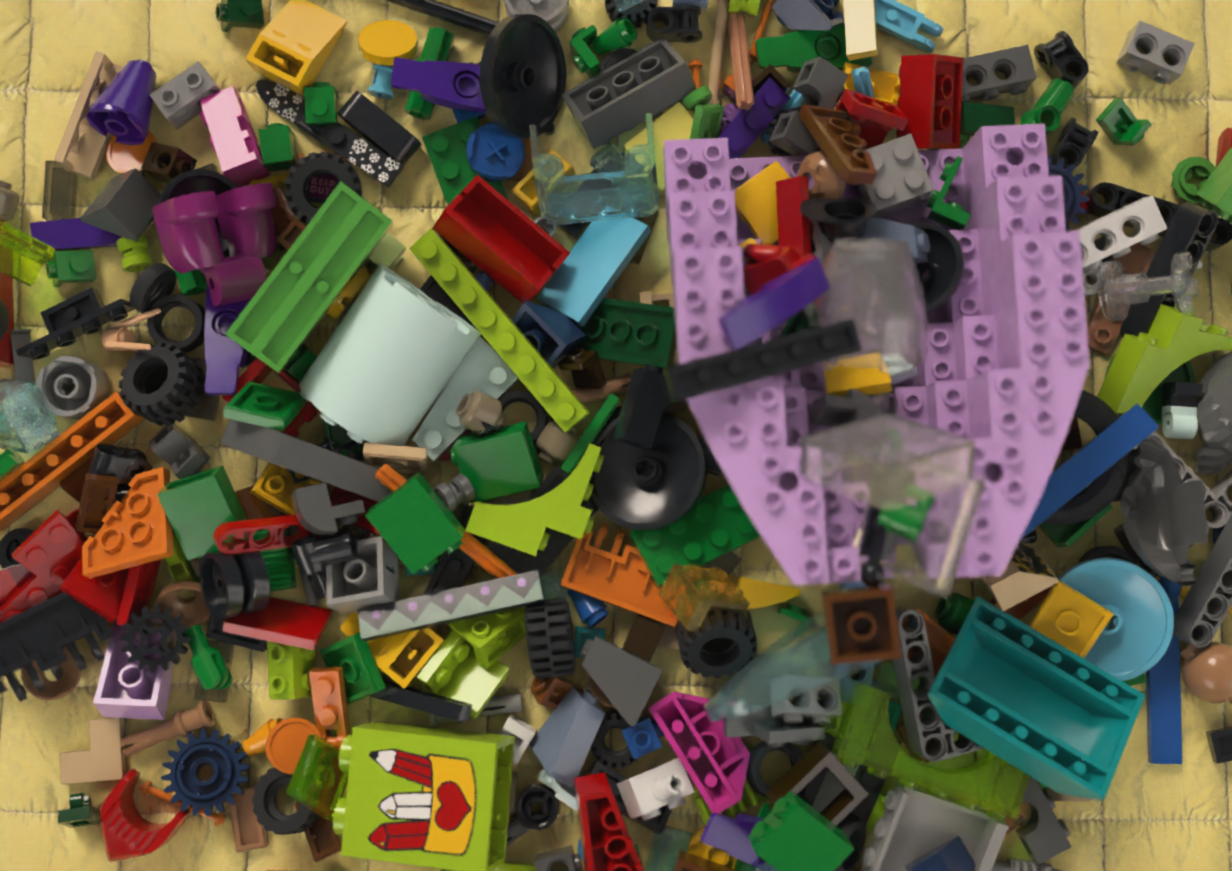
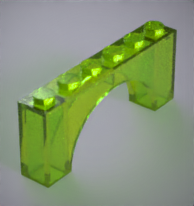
M856 681L854 682L832 749V753L839 756L838 761L852 768H856L858 763L869 767L868 773L886 779L887 774L898 777V784L914 790L918 784L928 788L927 794L945 800L946 795L957 798V805L975 811L976 806L987 809L986 815L1000 821H1004L1006 816L1017 819L1030 778L1028 774L992 752L987 753L983 758L971 765L957 769H938L918 763L902 749L891 730L888 718L890 693Z

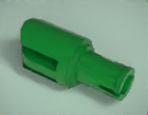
M201 625L190 627L184 632V635L192 636L191 641L188 642L193 654L190 664L203 690H224L229 688L232 684V675L219 648L210 646Z

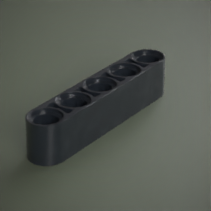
M1103 182L1096 185L1084 196L1090 198V201L1086 202L1087 213L1101 218L1124 207V202L1131 204L1150 195ZM1096 193L1104 197L1105 205L1097 201ZM1154 197L1168 228L1175 212L1181 205ZM1218 217L1215 229L1218 237L1217 241L1211 237L1205 251L1215 250L1232 239V225L1228 221ZM1129 221L1124 223L1125 226L1134 228ZM1167 229L1159 232V236L1164 237Z
M1191 202L1183 203L1177 209L1121 325L1120 335L1122 338L1125 334L1138 336L1140 332L1148 334L1160 305L1174 307L1176 303L1180 302L1218 223L1216 212Z

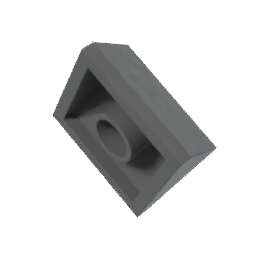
M134 168L112 178L81 216V222L137 242L154 220L152 209L159 204L161 194Z

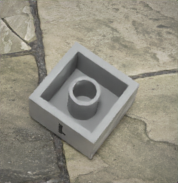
M911 134L864 150L870 153L877 176L872 185L859 183L856 187L861 199L869 200L876 205V213L873 217L881 218L925 202L934 191Z
M382 536L357 541L358 557L356 559L327 565L326 592L328 607L344 615L358 612V609L399 601L398 556Z

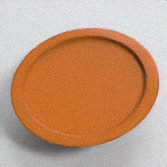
M149 131L144 142L141 145L134 146L116 142L117 136H113L106 148V159L110 167L122 174L134 168L139 172L142 171L141 167L151 143H157L155 136Z
M288 718L279 722L272 728L266 740L268 760L277 770L286 774H295L309 737L323 747L319 730L313 723L303 718ZM321 748V750H320V753H319V756H318V758H317V761H318V759L320 758V755H321V753H322V748Z

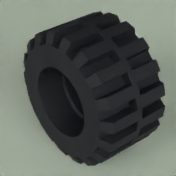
M322 151L321 153L313 152L305 158L301 157L298 159V163L289 170V176L285 180L286 190H284L285 197L288 200L287 204L295 216L306 224L310 223L320 209L314 206L306 195L307 183L316 174H331L339 182L341 181L362 197L359 176L352 165L339 155Z
M157 342L155 346L150 344V350H138L135 353L136 356L127 361V368L121 372L123 379L119 381V388L122 389L119 392L120 397L128 408L151 423L163 426V424L167 426L174 425L175 420L180 423L185 420V415H191L195 411L193 409L195 405H199L202 401L200 396L205 393V387L202 384L206 381L205 375L202 374L203 369L196 361L172 344L168 343L166 345L163 342Z
M712 596L706 597L704 601L700 602L697 600L693 602L692 607L687 606L683 610L684 615H679L676 633L681 660H683L686 668H691L692 673L696 675L701 673L702 677L706 678L709 676L721 678L722 675L731 676L734 675L735 671H742L745 669V664H750L753 661V656L757 653L756 646L758 644L749 610H746L744 604H737L736 599L730 598L726 600L725 596H718L717 599H712Z
M565 597L547 599L543 603L526 606L527 647L530 667L534 677L540 679L573 675L576 668L569 603Z

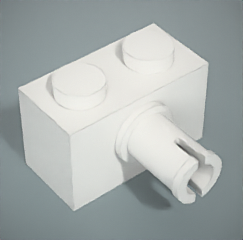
M679 758L617 783L630 819L642 816L643 821L660 815V807L668 805L670 810L685 804L686 800L684 797L694 793L687 772Z

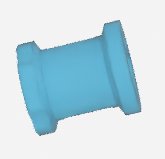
M373 63L375 73L372 86L368 87V94L376 98L392 100L394 96L391 86L393 65L385 66Z

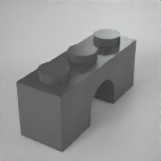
M817 57L804 62L793 89L804 96L807 105L833 109L836 101L844 92L845 87L843 85L848 75L822 57ZM795 110L781 114L769 141L792 156L803 155L806 157L816 152L819 148L817 141L806 129L805 124L798 116L799 112Z
M1010 763L987 775L1002 804L1011 808L1021 802L1029 803L1031 808L1030 820L1027 824L1018 828L1016 832L1032 860L1041 864L1071 848L1067 839L1070 836L1069 830L1061 819L1057 820L1052 811L1055 808V804L1046 791L1042 792L1038 780Z

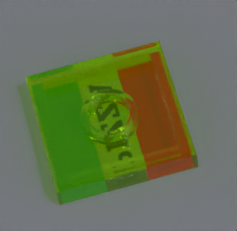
M309 735L286 794L324 819L333 820L335 807L339 799L343 797L348 784V773L340 770L339 750L318 735Z

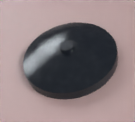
M514 14L501 20L492 30L486 41L480 64L481 95L490 120L502 133L514 138L528 139L537 137L552 125L560 111L563 102L562 94L565 93L566 88L565 56L556 32L546 20L533 14Z
M663 412L652 448L639 449L613 439L619 420L618 417L599 433L592 444L601 447L599 454L604 455L599 472L593 471L589 483L594 484L591 493L592 500L606 517L618 525L631 530L654 531L675 524L694 508L705 487L707 461L700 440L685 422L672 414Z

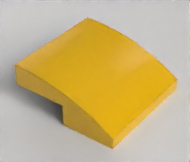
M777 161L734 190L736 213L742 222L747 223L754 237L761 239V245L773 244L778 240L776 181L790 178Z

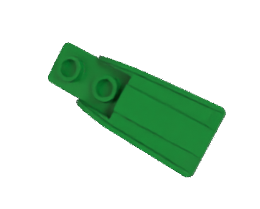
M845 23L831 30H799L786 33L783 36L758 38L755 42L758 66L761 69H765L771 64L774 68L787 67L789 72L800 73L805 61L817 57H822L840 70H843L845 62L865 67L872 65L871 57L848 60L846 54Z

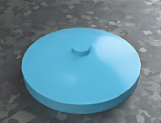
M1096 558L1071 567L1058 578L1114 614L1085 656V660L1117 679L1125 681L1145 673L1162 658L1173 635L1174 616L1168 595L1150 573L1138 565L1125 560Z

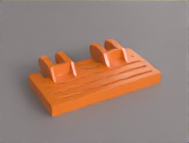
M602 522L593 546L589 545L593 532L590 531L589 535L584 533L582 539L577 538L560 584L561 587L672 628L676 627L677 619L695 570L657 588L637 548L626 544L622 557L617 556L626 532L625 530L619 529L616 533L611 553L600 549L603 538L606 537L608 532V524Z

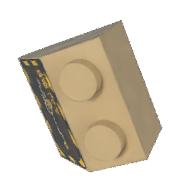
M1018 542L1002 576L980 577L1002 611L1059 582L1033 545L1024 542Z

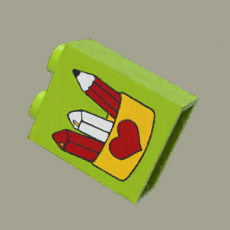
M382 721L353 727L352 735H347L343 739L339 751L340 770L348 773L346 797L339 799L333 815L334 833L343 836L341 855L453 871H492L503 864L506 856L515 736Z

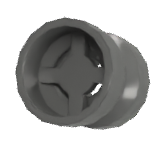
M463 474L453 477L448 484L441 483L433 487V490L451 512L455 511L460 504L467 505L475 501L474 489L468 478Z

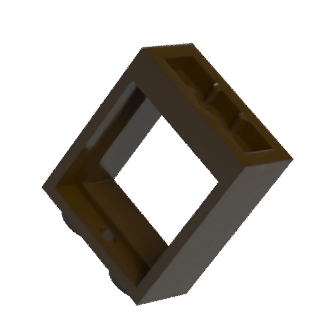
M818 742L765 794L773 802L769 806L772 810L780 798L785 797L790 791L797 795L826 767L845 788L820 812L821 815L837 826L868 793L837 758Z

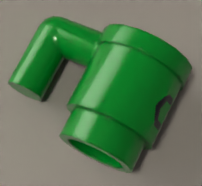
M906 483L902 495L918 501L916 507L899 500L895 502L886 499L877 524L885 527L886 531L916 543L934 501V495L930 491Z

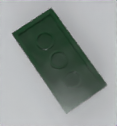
M603 298L583 327L573 322L585 334L576 348H583L584 351H597L599 359L640 366L653 365L661 369L671 367L673 364L676 350L674 307Z

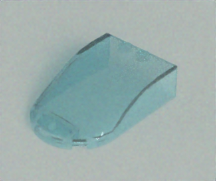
M823 609L808 617L770 644L725 683L704 704L703 708L710 721H719L727 716L735 718L783 701L884 660L831 665Z

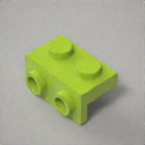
M267 641L269 698L271 700H283L312 696L309 671L316 667V648L315 650H309Z

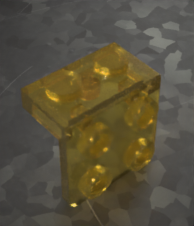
M673 564L659 592V596L685 629L693 632H698L710 606L747 610L750 604L743 596L742 590L734 586L727 578L728 575L725 571L716 567L711 569L700 568L694 564H688L687 566Z

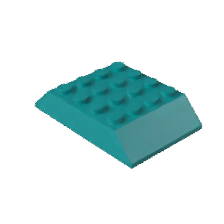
M979 596L975 598L927 694L944 724L1057 793L1099 801L1105 799L1145 698L1143 693Z

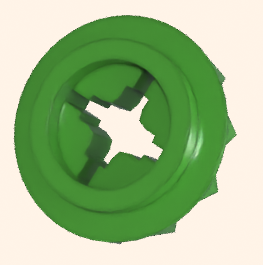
M1201 157L1184 159L1177 164L1172 172L1173 182L1170 187H1173L1177 192L1176 197H1181L1187 202L1201 204L1205 200L1196 194L1216 167L1210 161ZM1192 174L1194 178L1205 179L1196 185V188L1194 184L1185 182L1192 177Z

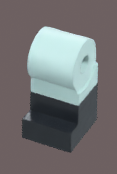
M1163 383L1161 418L1162 431L1166 438L1193 439L1198 428V396L1202 395L1203 383Z

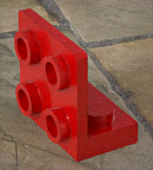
M846 88L836 107L838 110L848 111V115L855 119L854 123L860 125L861 132L859 137L866 141L867 146L865 150L882 144L888 131H891L892 128L904 131L909 121L899 106Z

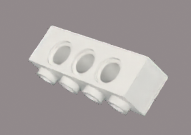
M1152 195L1141 198L1073 231H1080L1082 268L1088 272L1103 265L1102 259L1110 255L1115 259L1131 252L1130 246L1141 242L1143 246L1159 239L1158 233L1168 228ZM1126 221L1132 223L1134 227V232L1130 237L1123 233V225ZM1098 234L1104 236L1106 240V245L1102 250H1098L1094 244L1095 237Z

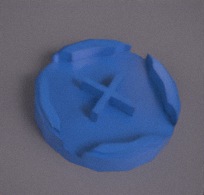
M487 123L470 135L466 146L467 162L471 170L482 179L489 182H504L513 178L521 170L525 160V144L521 138L507 136L493 123Z

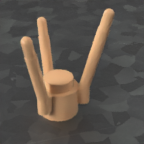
M156 308L124 321L114 322V328L105 329L102 334L104 348L109 352L150 350V344L135 343V335L133 331L127 329V326L160 314L161 309Z

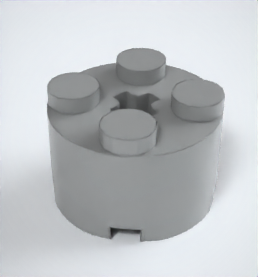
M61 356L54 359L47 367L44 366L36 380V395L46 409L52 414L75 420L83 418L106 400L110 393L106 372L91 362L73 356Z

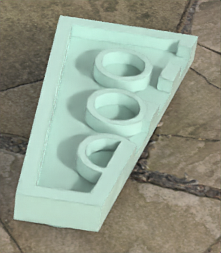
M481 337L478 338L448 381L412 439L420 448L427 449V455L434 462L456 442L457 438L461 437L468 430L460 424L459 416L457 415L458 405L465 394H471L479 390L498 399L519 380L505 361Z

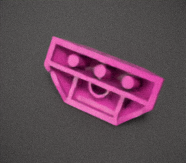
M674 691L648 707L712 813H721L740 801L750 753L740 737H727L724 735L725 713L718 701Z

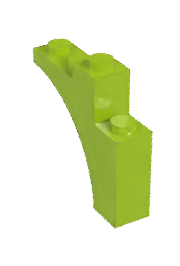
M1176 303L1174 307L1161 304L1148 334L1140 332L1138 336L1124 335L1097 397L1109 405L1116 413L1125 414L1137 403L1142 408L1154 389L1180 365L1207 352L1216 350L1232 351V337L1227 335V328L1213 323L1210 326L1204 323V319L1192 314L1194 309L1180 303Z
M588 444L582 459L573 472L561 484L540 497L508 505H495L476 501L465 531L536 556L538 550L544 551L550 536V534L545 533L546 527L578 539H582L584 533L589 535L595 517L590 516L592 510L581 506L582 500L588 502L594 484L589 483L593 471L598 473L604 459V455L599 454L601 447Z

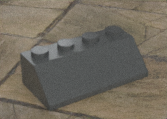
M662 37L563 93L562 97L583 135L593 149L609 143L611 139L625 131L634 129L648 118L660 114L669 106L682 101L689 93L696 90V86L685 60Z

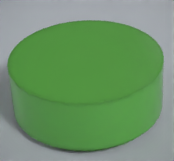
M702 86L689 93L682 100V103L687 111H695L696 105L704 106L712 99L713 95L708 86Z

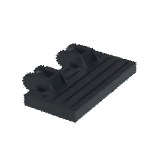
M63 592L0 623V694L8 691L2 679L6 676L18 700L21 702L27 699V692L15 673L23 668H26L31 682L38 692L46 689L34 661H36L40 671L43 673L68 660L62 648L64 646H67L80 671L87 668L86 661L75 644L76 641L84 637L91 648L94 658L98 661L103 660L105 656L92 632L96 631L101 642L114 637L106 619Z

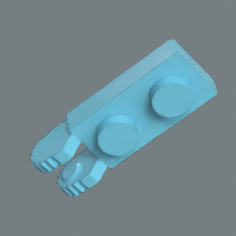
M875 0L877 29L908 44L912 43L917 49L928 53L933 52L936 44L916 32L920 28L927 34L939 37L943 32V28L938 23L895 0Z

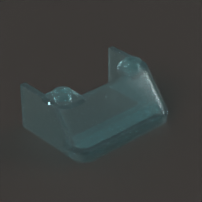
M652 113L645 114L648 144L635 145L626 152L625 170L565 176L561 159L554 154H542L541 137L536 124L529 125L533 174L539 209L547 223L561 225L646 217L656 212L659 207V191Z

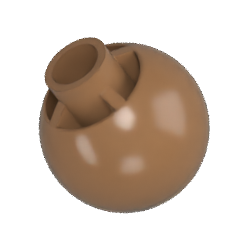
M1210 642L1209 645L1201 648L1191 644L1180 652V655L1185 659L1182 666V677L1188 690L1200 700L1208 703L1220 704L1228 700L1232 704V647L1220 642Z

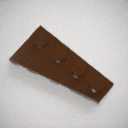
M802 104L798 116L817 141V145L822 148L829 158V162L836 168L841 179L850 185H858L859 183L872 185L877 172L870 153L864 151L867 144L865 139L859 137L861 132L860 125L854 123L855 119L848 115L849 112Z

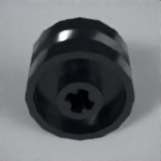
M218 550L207 552L202 557L199 575L204 602L215 619L233 618L239 615L240 612L244 614L260 612L267 607L270 596L269 575L265 561L259 551L230 555Z

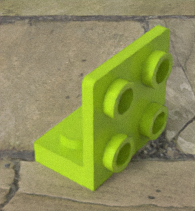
M522 607L447 624L473 645L477 663L485 670L526 636L525 609Z
M452 630L417 677L428 691L433 694L472 704L470 718L476 719L508 676L510 669L497 660L485 670L477 663L473 645L456 631Z

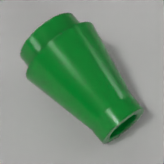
M618 18L600 35L592 39V46L598 55H602L606 52L631 46L632 41L637 39V33L628 18L622 20Z

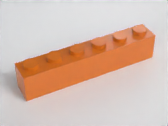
M116 391L0 482V530L4 531L59 488L61 480L93 456L97 444H115L143 422L145 418L128 408L123 403L124 400L120 397L119 392Z

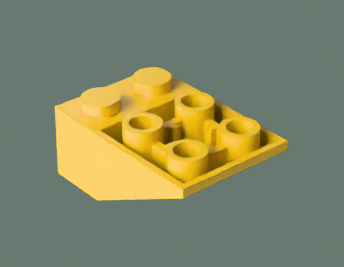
M290 0L261 31L248 53L246 61L255 72L304 97V87H312V83L315 82L348 22L307 0Z
M358 612L351 613L340 627L348 637L360 632ZM429 627L370 640L367 643L376 665L405 689L411 685L447 636L436 627Z

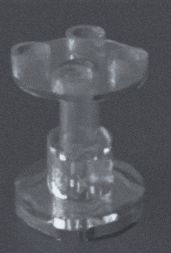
M1177 252L1173 256L1171 275L1148 278L1145 272L1127 274L1124 265L1120 261L1103 262L1099 270L1098 281H1104V289H1098V295L1104 317L1110 321L1125 320L1128 316L1130 304L1147 303L1150 296L1173 294L1175 305L1180 314L1192 313V297L1198 296L1199 285L1196 278H1191L1192 257L1190 252Z

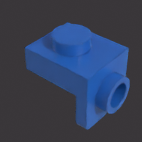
M649 714L640 717L635 727L629 726L622 730L629 750L635 759L662 747L659 738L664 736V733L656 720L651 721Z

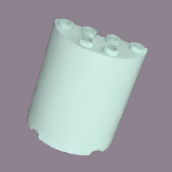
M380 263L299 383L301 389L299 394L322 412L320 417L333 426L339 424L348 430L347 435L358 443H363L365 440L373 444L404 446L481 333L470 323L442 304L432 300L419 288Z

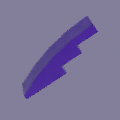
M815 257L761 286V291L742 300L739 307L717 318L730 349L737 350L767 333L805 308L830 288L819 257Z

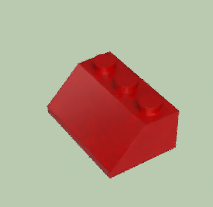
M939 54L901 56V65L899 67L900 96L897 105L909 121L904 131L897 129V138L911 134L917 149H960L964 57Z

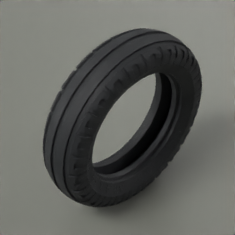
M1081 390L1073 415L1086 422L1095 432L1096 436H1098L1119 417L1103 400L1085 390ZM1129 451L1097 477L1087 488L1075 495L1041 524H1074L1087 520L1103 511L1113 502L1125 484L1130 468L1131 452Z

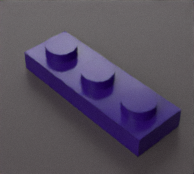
M770 77L755 91V103L751 106L752 108L748 111L745 109L739 110L717 136V138H728L729 159L741 158L789 101L790 97Z

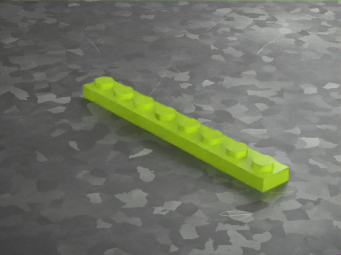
M429 229L409 248L565 433L590 413L435 230Z

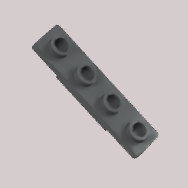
M817 699L819 705L822 707L823 704L821 699ZM771 702L725 706V736L742 737L755 735L765 741L766 745L770 747H784L787 742L810 745L813 743V740L825 739V730L837 727V717L831 719V723L828 725L812 724V720L805 719L801 723H784V718H772Z

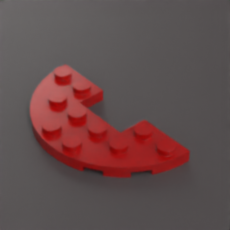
M58 509L12 553L13 559L32 572L33 575L0 607V623L63 593L58 588L81 558L83 544L80 536L75 531L71 522Z

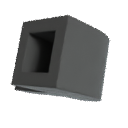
M850 389L844 397L824 394L810 411L811 423L840 428L844 449L873 453L889 436L884 415L879 406L869 396L855 389Z
M175 423L170 426L165 425L149 442L152 451L172 466L175 476L179 479L200 473L210 459L209 454Z
M326 483L295 489L291 494L298 521L307 531L318 536L334 535L338 531L336 522H339L340 526L357 523V517H361L365 512L362 500L331 506Z

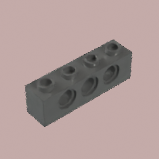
M1024 45L964 58L962 103H971V100L982 98V101H990L998 98L1000 94L1010 92V95L1026 92L1036 79L1029 46ZM995 71L1002 72L1006 80L997 78ZM966 77L975 79L978 86L970 85Z

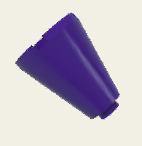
M131 60L123 67L89 107L87 120L96 131L105 137L107 133L117 136L116 142L134 146L141 145L149 132L153 104L150 94L154 92L156 72L152 66L144 60Z

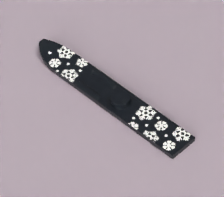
M269 80L257 81L256 88L259 95L272 110L389 188L404 168L402 164L339 122L338 124L307 125L305 99L276 82Z

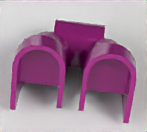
M272 183L239 187L217 196L214 191L182 195L153 207L152 211L160 243L168 263L181 274L200 269L206 276L214 306L251 300L266 281V272L261 259L273 257L276 250V231L271 212L276 207V198ZM215 218H218L222 238L228 241L229 257H224Z

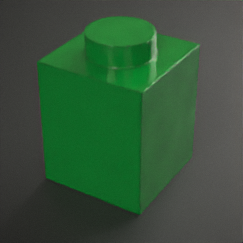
M273 123L269 124L266 129L258 130L263 165L270 172L288 170L297 164L296 158L298 155L295 135L288 125Z

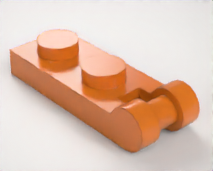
M313 667L309 671L315 723L323 742L322 752H328L330 749H337L339 752L343 739L347 735H351L343 668ZM330 729H337V736H331Z

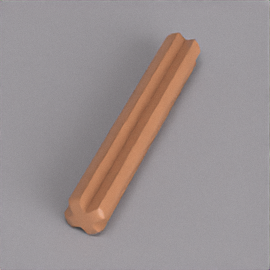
M733 12L730 14L727 22L736 103L740 110L745 109L748 111L755 102L745 17L742 13L737 14Z

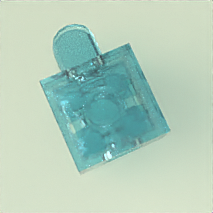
M5 378L0 380V449L30 454L60 436L56 428L57 420L55 416L46 409L42 401V391L32 381Z

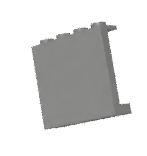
M896 781L893 790H890L886 795V809L882 819L879 818L875 824L873 843L871 847H867L865 850L862 871H907L905 865L956 836H960L976 864L974 871H991L1009 826L999 814Z

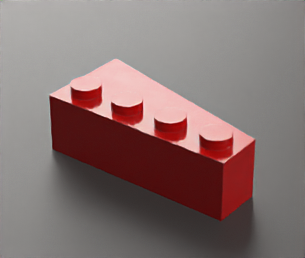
M605 772L575 777L574 784L585 871H644Z

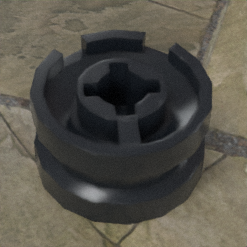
M542 783L528 785L521 791L516 802L515 811L518 820L524 827L540 831L554 823L559 810V800L554 797L555 791ZM542 801L543 810L540 812L534 811L532 803Z

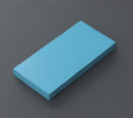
M604 204L537 299L545 306L564 313L570 320L583 327L652 230L648 225Z

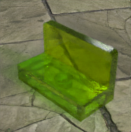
M0 220V272L28 286L34 285L42 266L52 259L55 248Z

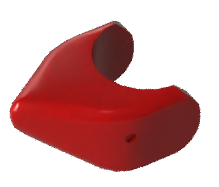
M132 769L124 775L101 807L100 823L107 858L110 862L153 853L172 839L191 814L189 809L186 812L179 811L169 823L157 824L144 819L137 811L133 799L134 788L140 776V772L136 769Z

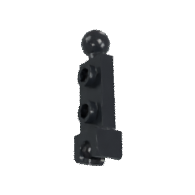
M875 463L871 470L868 486L873 489L859 552L860 555L868 557V561L860 567L861 583L868 587H876L883 582L885 570L883 565H881L882 559L892 560L897 534L886 531L885 527L877 524L886 499L904 502L905 496L902 495L906 483L912 485L913 470L896 464L885 467Z

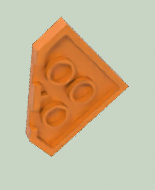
M160 467L136 474L128 484L131 486L129 491L120 502L116 500L101 520L104 522L103 526L94 538L89 536L82 546V569L84 576L94 578L174 556L173 529L157 496L160 490L170 483V471L168 469Z

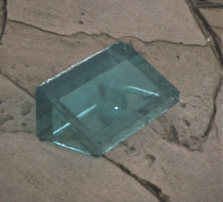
M665 825L662 834L653 833L644 871H672L679 849L688 851L692 833Z

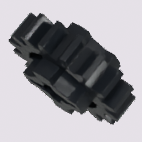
M157 603L154 611H151L148 605L142 608V615L136 611L130 615L134 623L126 621L122 627L128 630V633H123L120 636V640L127 641V644L121 651L131 652L132 655L128 659L129 663L136 659L140 661L138 665L139 670H142L147 664L150 665L151 673L157 670L158 665H161L163 670L166 671L170 667V660L176 665L181 661L178 653L186 655L188 648L183 643L190 642L192 636L184 635V632L190 628V625H181L180 621L184 616L182 613L176 617L172 615L174 607L170 606L166 611H162L161 604ZM151 618H160L166 622L154 623ZM137 629V632L141 635L140 645L138 646L135 641ZM174 629L177 635L175 647L171 641V632ZM160 633L162 635L160 642L152 643L150 641L152 634ZM158 653L161 657H150L146 654Z

